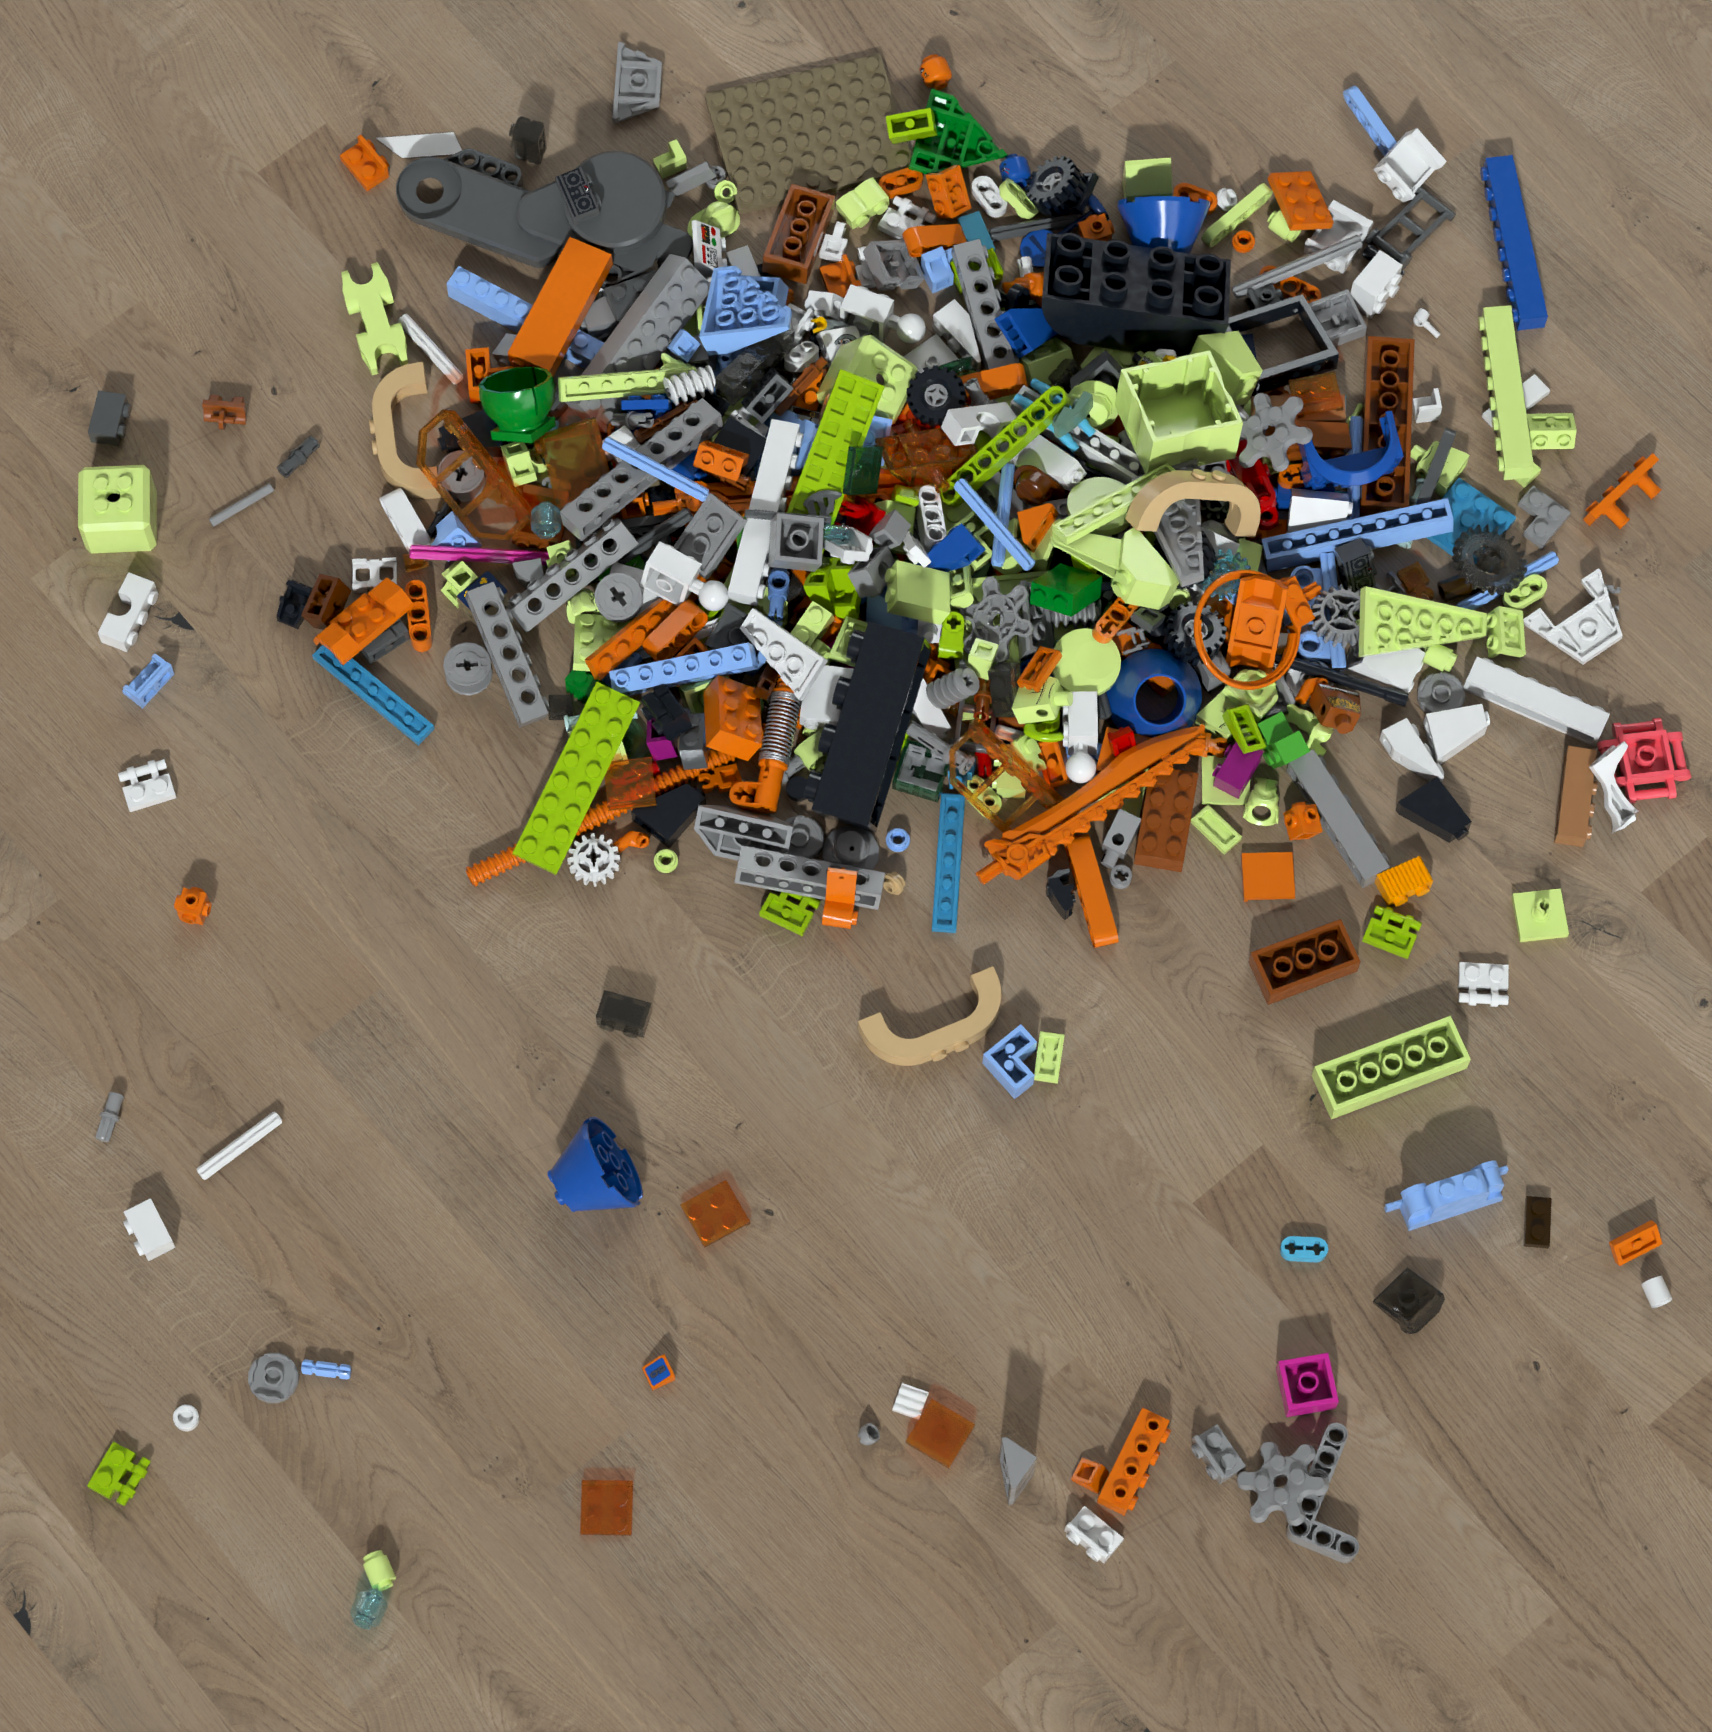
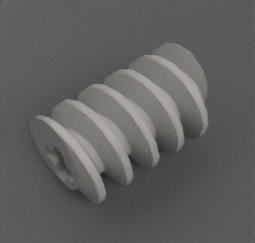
M1101 599L1098 600L1096 606L1093 602L1072 617L1051 611V620L1054 622L1055 628H1058L1060 621H1063L1065 628H1068L1070 622L1073 623L1074 628L1078 627L1079 622H1082L1084 628H1087L1089 622L1093 626L1097 617L1101 615Z
M959 668L927 684L926 694L932 705L939 709H946L976 694L979 690V680L971 668Z

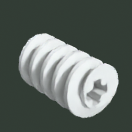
M707 365L705 369L703 367L697 368L696 372L689 370L688 375L682 372L679 374V378L676 375H672L670 380L664 378L663 385L668 398L677 406L679 405L680 397L684 403H687V395H690L693 400L696 399L697 392H699L702 398L705 397V390H708L710 395H713L715 376L711 366Z

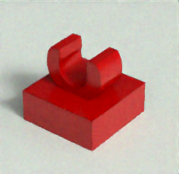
M1129 726L1125 728L1120 727L1119 731L1114 733H1107L1111 753L1115 758L1120 753L1136 745L1133 730Z

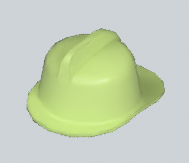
M720 201L713 202L707 208L691 217L687 231L693 240L692 220H697L719 228L720 236L723 238L737 230L740 225V216L732 205Z

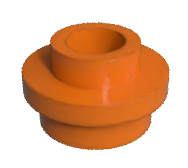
M1241 230L1233 236L1232 246L1236 251L1247 253L1254 248L1255 238L1249 231ZM1245 241L1247 244H1241L1239 242Z

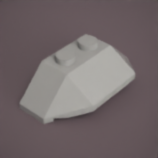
M699 805L694 830L700 835L715 856L738 861L741 846L780 853L788 851L794 826L772 815L732 806Z

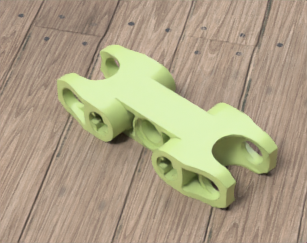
M378 262L371 264L373 277L366 284L360 285L353 282L348 270L341 272L342 291L348 313L351 315L360 312L366 332L356 334V339L362 359L369 368L371 375L378 374L377 359L384 353L396 355L401 366L408 364L406 337L401 322L389 325L384 309L385 305L394 303L388 279L382 272Z

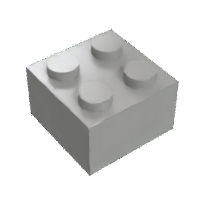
M777 513L770 521L768 567L815 572L822 565L824 518Z

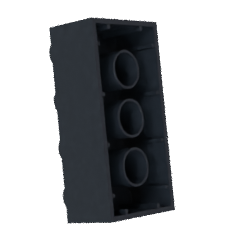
M868 621L865 632L854 629L846 653V657L850 658L851 663L855 664L851 679L839 677L832 699V704L841 710L837 726L825 724L818 745V751L823 752L822 755L827 756L823 773L811 770L804 791V798L813 803L812 810L821 817L876 833L932 648L925 637Z

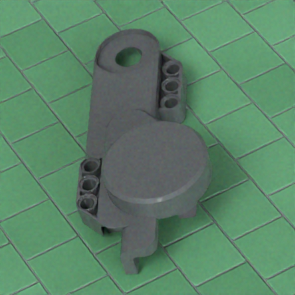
M470 148L464 149L445 159L436 157L416 159L401 171L396 183V195L399 206L405 216L411 221L535 268H543L557 261L569 237L612 254L613 266L607 277L616 275L618 278L613 282L605 279L601 286L602 289L639 277L645 270L652 267L656 260L659 269L669 254L685 257L689 260L693 249L692 237L687 232L663 224L666 210L671 206L675 194L664 189L659 174L650 163L629 152H601L587 158L576 167H581L584 174H589L593 183L590 189L593 194H598L602 206L599 207L600 216L575 226L558 190L556 181L533 191L523 189V178L518 166ZM469 159L475 160L472 165L464 164ZM489 167L496 168L493 173L485 172ZM510 175L518 176L514 181L507 180V177ZM427 178L437 179L444 189L441 199L432 204L422 202L416 194L418 184Z

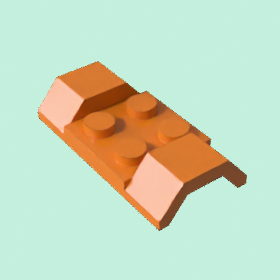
M1258 575L1241 578L1226 655V662L1229 667L1245 665L1259 668L1266 675L1272 673L1288 593V587L1281 581Z
M385 578L368 594H362L329 622L330 625L313 639V642L316 645L319 643L324 645L344 665L414 607V604L401 587L389 578Z

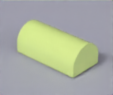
M970 565L949 571L950 604L955 608L969 607L974 601Z

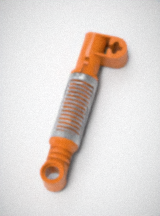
M779 674L776 688L771 693V703L769 704L770 707L768 708L769 712L767 713L766 720L767 724H765L766 728L763 733L764 740H762L763 744L760 749L762 752L759 753L758 765L760 766L758 782H737L731 787L729 792L730 800L744 810L759 813H776L783 775L789 766L801 700H798L793 690L784 683Z

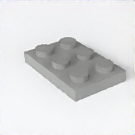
M709 493L707 499L702 503L673 547L686 556L694 557L701 563L699 575L709 579L748 520L716 495Z

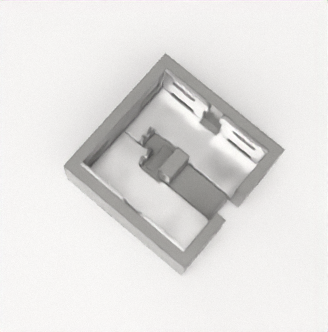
M904 240L871 241L863 251L878 291L894 290L896 286H899L901 289H916L925 279L917 258L909 255Z
M1348 289L1308 303L1335 347L1365 336L1367 326Z

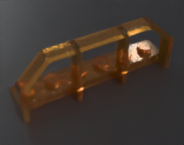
M442 409L419 430L416 465L473 537L510 540L525 525H535L541 520L456 411ZM444 420V427L451 434H455L459 439L457 441L458 445L465 452L435 477L425 464L427 434ZM472 456L473 464L479 470H483L486 473V480L490 485L462 510L441 483ZM496 489L501 492L502 495L500 497L503 502L508 506H512L516 511L515 517L519 520L504 535L479 532L467 517L470 512Z
M975 717L970 722L967 732L950 747V784L1002 833L1012 830L1009 826L1036 800H1039L1040 804L1046 809L1052 808L1065 800L978 717ZM969 738L977 744L981 743L992 759H998L1002 763L973 792L956 778V751ZM1006 771L1010 776H1016L1027 792H1033L1034 794L1003 822L977 797ZM1079 812L1076 813V814H1074L1073 816H1071V817L1068 818L1067 820L1063 821L1061 824L1065 823L1066 821L1070 820V819L1073 818L1074 816L1078 815Z

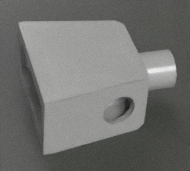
M1119 809L1102 844V851L1105 852L1100 861L1102 865L1113 869L1118 859H1125L1140 829V818ZM1119 841L1122 844L1118 846L1115 845L1114 842Z

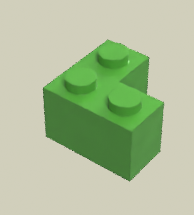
M1282 711L1257 723L1266 745L1263 749L1264 760L1273 769L1286 765L1310 752L1300 730L1292 731Z

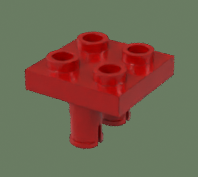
M856 495L854 503L844 500L841 505L846 506V508L840 507L839 513L848 516L845 525L838 522L834 523L833 527L837 528V530L832 529L831 536L845 540L847 527H853L869 536L876 524L885 516L886 511Z

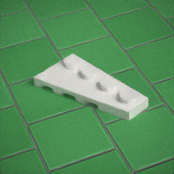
M752 608L740 627L741 631L756 649L764 655L770 666L779 673L780 678L793 690L798 700L803 701L828 660L757 609Z

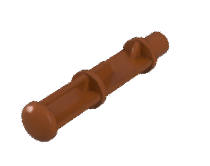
M822 356L815 363H811L792 384L794 389L773 411L775 414L782 416L821 374L823 367L828 363Z
M697 399L689 403H683L670 412L656 418L652 427H641L635 430L634 436L639 443H643L656 432L663 430L672 419L679 417L691 404L698 402Z

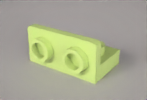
M1573 413L1526 414L1531 449H1573L1575 447L1577 429Z
M1498 606L1487 613L1486 645L1488 657L1495 658L1499 654L1521 658L1526 655L1523 611Z

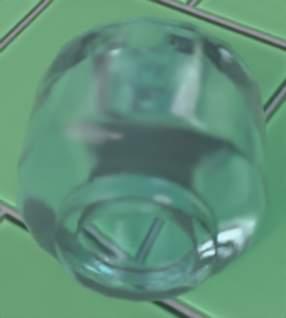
M542 502L535 506L531 511L532 531L540 538H553L562 528L561 510L551 502Z
M369 1589L368 1591L359 1592L350 1609L353 1623L362 1629H371L372 1627L379 1626L388 1605L383 1598V1594L378 1590Z

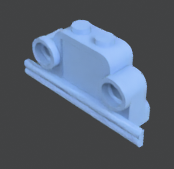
M1333 552L1320 553L1321 568L1312 569L1309 566H1298L1291 573V576H1296L1301 589L1316 581L1317 585H1320L1322 588L1321 592L1323 590L1328 592L1331 586L1336 591L1338 590L1335 555ZM1315 598L1308 601L1310 608L1315 604ZM1326 607L1324 615L1326 620L1330 621V610ZM1286 609L1283 616L1285 626L1292 623ZM1312 621L1302 626L1297 651L1299 659H1306L1309 662L1317 663L1318 661L1331 664L1332 668H1346L1345 648H1342L1341 643H1337L1336 647H1333V641L1331 640L1324 643L1325 636L1317 637L1318 630H1312Z
M1493 1160L1479 1164L1472 1168L1471 1171L1429 1185L1426 1183L1416 1184L1400 1193L1402 1199L1385 1204L1384 1210L1387 1213L1400 1208L1408 1231L1482 1208L1502 1201L1501 1191L1504 1187V1182L1501 1175L1507 1174L1509 1169L1507 1165L1498 1167L1497 1162Z

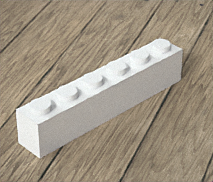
M1476 658L1463 690L1594 747H1596L1610 715L1599 706L1588 705L1580 698L1565 695L1555 687L1544 686L1532 677H1524L1517 674L1511 668L1500 667L1488 658Z

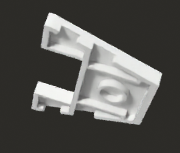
M1599 568L1581 580V584L1594 599V601L1557 626L1552 624L1541 608L1523 619L1526 627L1583 665L1623 637Z

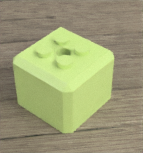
M863 336L840 346L817 392L818 403L823 405L827 394H831L840 369L877 383L876 375L881 374L884 378L883 386L885 387L874 416L892 419V424H895L907 400L906 392L907 388L910 387L909 382L911 379L914 380L916 378L917 366L874 336Z
M145 465L84 467L78 473V528L85 548L90 553L151 551L157 545V491L151 472ZM116 493L120 495V498L116 502H110L107 500L109 495Z

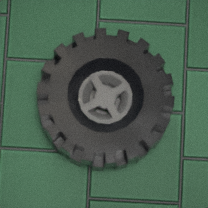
M1056 156L1053 157V161L1048 159L1045 161V165L1042 166L1040 164L1037 167L1039 170L1031 173L1032 179L1027 180L1029 186L1025 187L1026 196L1040 213L1042 212L1046 216L1048 214L1054 216L1055 212L1060 215L1063 213V209L1068 211L1072 203L1076 204L1078 202L1077 197H1082L1083 192L1081 190L1086 188L1084 183L1086 178L1069 157L1061 156L1059 159Z
M933 365V369L925 367L923 368L924 372L920 374L918 371L915 374L916 378L910 380V387L907 388L906 393L907 403L914 418L917 421L919 420L922 425L926 426L928 424L930 428L936 429V426L941 428L948 409L966 407L967 395L963 382L953 370L949 371L948 367L945 366L940 369L938 365Z
M1191 601L1187 602L1186 606L1182 603L1178 605L1177 609L1174 608L1163 630L1162 636H1165L1163 643L1164 645L1168 644L1167 651L1169 653L1175 652L1174 658L1178 659L1179 656L1183 658V663L1187 664L1188 660H1190L1192 665H1197L1199 661L1201 664H1204L1193 637L1194 617L1199 602L1194 606ZM1207 605L1206 608L1203 607L1201 613V632L1204 647L1212 661L1218 655L1223 645L1227 628L1223 626L1225 623L1224 619H1218L1220 613L1217 610L1211 612L1212 607Z

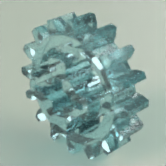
M1228 549L1227 554H1223L1222 550H1219L1218 556H1216V563H1213L1215 565L1214 570L1209 572L1210 576L1204 578L1201 584H1203L1205 591L1213 581L1223 574L1236 570H1251L1247 558L1241 559L1240 552L1232 555L1231 549ZM1241 579L1231 580L1222 584L1213 591L1210 597L1213 598L1218 594L1221 601L1224 596H1228L1229 600H1232V594L1238 596Z

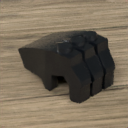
M288 580L286 583L288 585L284 596L279 598L280 604L276 617L277 621L299 629L305 620L301 614L313 588L306 587V585L295 580Z
M1069 868L1059 869L1051 877H1047L1045 890L1051 904L1064 920L1073 914L1071 908L1074 906L1073 903L1076 902L1074 893H1071L1074 890V885H1065L1069 883Z

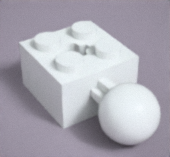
M851 284L840 306V321L846 322L850 326H856L860 335L871 332L882 343H884L890 328L896 330L898 337L906 343L920 341L926 331L925 323L920 316L912 313L905 314L902 317L894 315L893 299L885 294L871 292L864 286Z
M659 541L646 562L640 583L642 588L676 606L686 601L691 592L699 595L701 605L710 611L721 610L727 605L729 600L728 589L722 582L712 580L704 583L697 579L702 564L694 557L686 556L677 551L673 546Z
M1097 691L1072 692V705L1063 706L1062 710L1063 747H1067L1068 755H1071L1066 762L1065 770L1067 776L1076 783H1086L1096 773V763L1090 755H1097Z

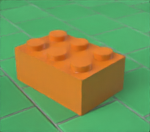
M717 675L705 689L706 747L749 761L762 746L760 698L753 693L754 687Z

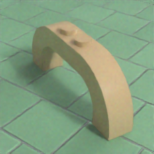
M423 362L398 367L381 380L373 396V420H369L371 434L375 433L376 440L372 441L373 455L378 454L381 471L387 482L395 490L402 488L408 497L434 499L441 498L437 467L412 468L399 459L393 422L394 409L402 399L411 395L427 393Z
M1193 469V471H1170L1148 482L1133 499L1125 518L1137 531L1157 532L1162 515L1176 501L1181 499L1229 501V511L1224 526L1234 536L1255 537L1260 523L1261 512L1255 494L1238 478L1218 470L1204 472L1199 469Z
M993 966L972 974L970 985L978 1001L975 1011L970 1016L918 1038L904 1039L896 1036L889 1030L881 1012L859 1020L858 1031L869 1050L888 1063L913 1066L930 1060L934 1062L945 1058L947 1053L952 1051L961 1052L967 1049L969 1044L981 1039L993 1027L1001 1004V985L998 975Z

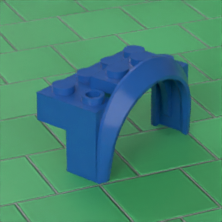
M1386 411L1385 417L1379 418L1386 443L1385 447L1323 460L1317 453L1312 440L1303 445L1298 443L1304 464L1300 470L1304 488L1312 487V490H1318L1326 487L1328 483H1333L1334 487L1341 485V488L1364 485L1376 481L1382 475L1394 472V469L1404 456L1393 412Z

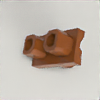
M210 395L208 400L203 399L204 421L217 422L220 430H225L226 423L246 425V406L243 397L234 396L231 402L223 401L220 395Z

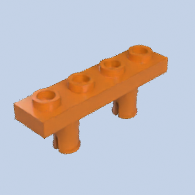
M1653 453L1647 459L1642 456L1633 465L1636 469L1632 473L1627 470L1617 480L1620 484L1616 488L1611 485L1602 494L1604 499L1600 503L1595 500L1586 509L1588 514L1583 520L1590 526L1601 515H1606L1621 529L1630 518L1616 506V501L1633 485H1637L1652 500L1662 489L1647 474L1659 459Z

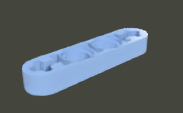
M1357 86L1344 90L1345 102L1383 156H1385L1397 143Z

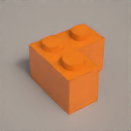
M489 347L465 349L471 404L481 403L479 383L485 377L498 371L514 368L513 366L491 368Z

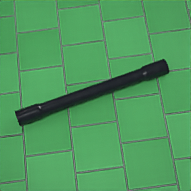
M1276 654L1274 662L1279 665L1283 654ZM1298 658L1294 659L1289 668L1317 678H1325L1327 681L1382 698L1385 701L1403 707L1406 706L1409 697L1407 692L1384 687Z

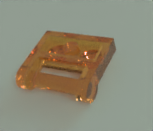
M1335 371L1289 380L1288 385L1291 397H1299L1303 403L1333 398L1332 401L1303 406L1302 410L1296 415L1297 419L1314 413L1344 410Z

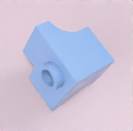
M941 246L921 255V270L932 294L953 285L954 274L950 268V262L953 261L952 248L944 251Z
M453 511L436 525L437 535L431 544L433 546L471 548L482 546L480 539L470 529L469 523Z

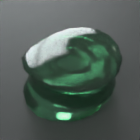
M973 356L957 359L938 366L940 369L943 366L948 367V370L956 372L958 377L976 373V369L972 367Z

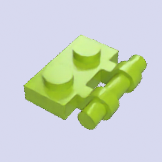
M770 892L759 912V916L803 937L814 917V913L807 910V908L811 906L818 909L821 900L781 892L777 896ZM792 897L800 901V904L798 906L787 899Z
M1376 905L1373 914L1382 917L1380 921L1371 917L1362 942L1408 959L1417 937L1416 934L1408 931L1410 928L1419 931L1422 922L1415 920L1414 916L1409 914L1405 916L1394 912L1391 907L1387 906L1384 908ZM1389 920L1403 925L1402 928L1388 924Z
M113 1442L87 1487L110 1500L115 1491L121 1494L116 1502L125 1506L129 1498L132 1499L135 1495V1488L141 1478L144 1479L148 1473L146 1469L151 1461L142 1457L138 1465L133 1464L132 1462L136 1454ZM129 1471L132 1475L126 1485L121 1484L126 1472Z

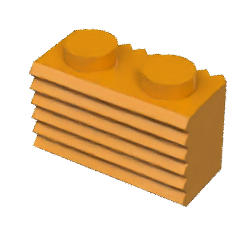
M1420 856L1377 874L1375 879V885L1387 906L1392 904L1400 906L1409 900L1408 897L1415 894L1417 897L1423 896L1430 891L1433 879Z

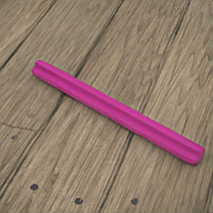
M413 544L409 549V556L412 559L513 564L515 562L541 558L542 565H547L546 560L550 559L548 551Z

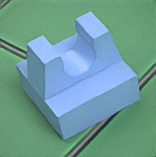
M680 329L667 348L683 362L688 363L700 346V343L686 330Z

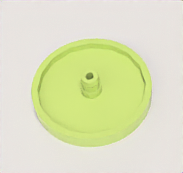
M1093 477L1079 482L1072 488L1067 498L1068 516L1125 486V484L1107 477ZM1127 512L1090 533L1110 536L1122 532L1130 526V523L1125 519Z
M1082 628L1065 634L1056 643L1054 649L1061 652L1062 658L1052 671V675L1059 680L1065 692L1097 691V696L1107 692L1115 684L1121 668V657L1113 640L1106 644L1099 643L1092 636L1093 629Z

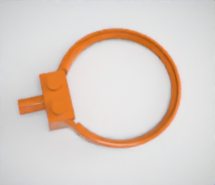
M1236 570L1226 573L1213 581L1201 596L1194 617L1196 647L1208 670L1226 685L1242 690L1261 689L1279 680L1288 671L1296 657L1302 626L1315 619L1308 601L1321 594L1320 590L1322 588L1320 585H1317L1316 581L1301 589L1296 576L1279 579L1288 587L1285 609L1292 623L1285 626L1287 630L1290 629L1287 646L1279 665L1271 674L1250 682L1229 678L1211 661L1202 640L1201 613L1209 596L1222 584L1252 575L1272 577L1254 570Z

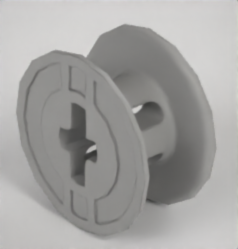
M461 450L445 456L438 466L439 484L442 493L446 497L448 494H451L452 497H457L461 503L470 502L479 497L486 485L485 469L481 459L476 454Z
M612 573L605 576L598 583L595 590V603L600 613L606 619L613 622H627L640 612L643 605V593L638 582L631 576L624 573ZM614 589L620 595L625 594L623 596L624 601L627 603L625 606H622L619 601L613 602L615 597L612 591Z
M465 642L457 644L446 654L443 667L447 684L453 691L461 695L471 696L482 692L488 687L492 680L493 671L489 654L483 647L476 643ZM470 667L471 670L466 671L465 668Z

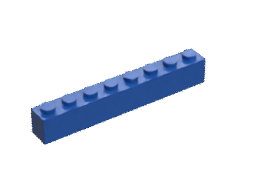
M1513 155L1486 158L1484 166L1480 168L1481 180L1486 183L1485 199L1490 202L1491 206L1489 208L1490 221H1494L1495 225L1493 236L1494 240L1499 243L1497 251L1498 260L1503 262L1502 278L1508 285L1506 297L1507 301L1512 304L1513 322H1516L1517 331L1545 328L1548 314Z

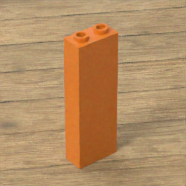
M569 237L508 351L509 363L514 368L533 367L534 369V367L547 369L554 377L613 266L612 254Z

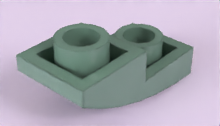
M1083 391L1081 397L1076 398L1073 402L1072 409L1064 406L1061 413L1055 415L1052 422L1055 437L1060 438L1066 435L1085 419L1093 408L1092 394Z

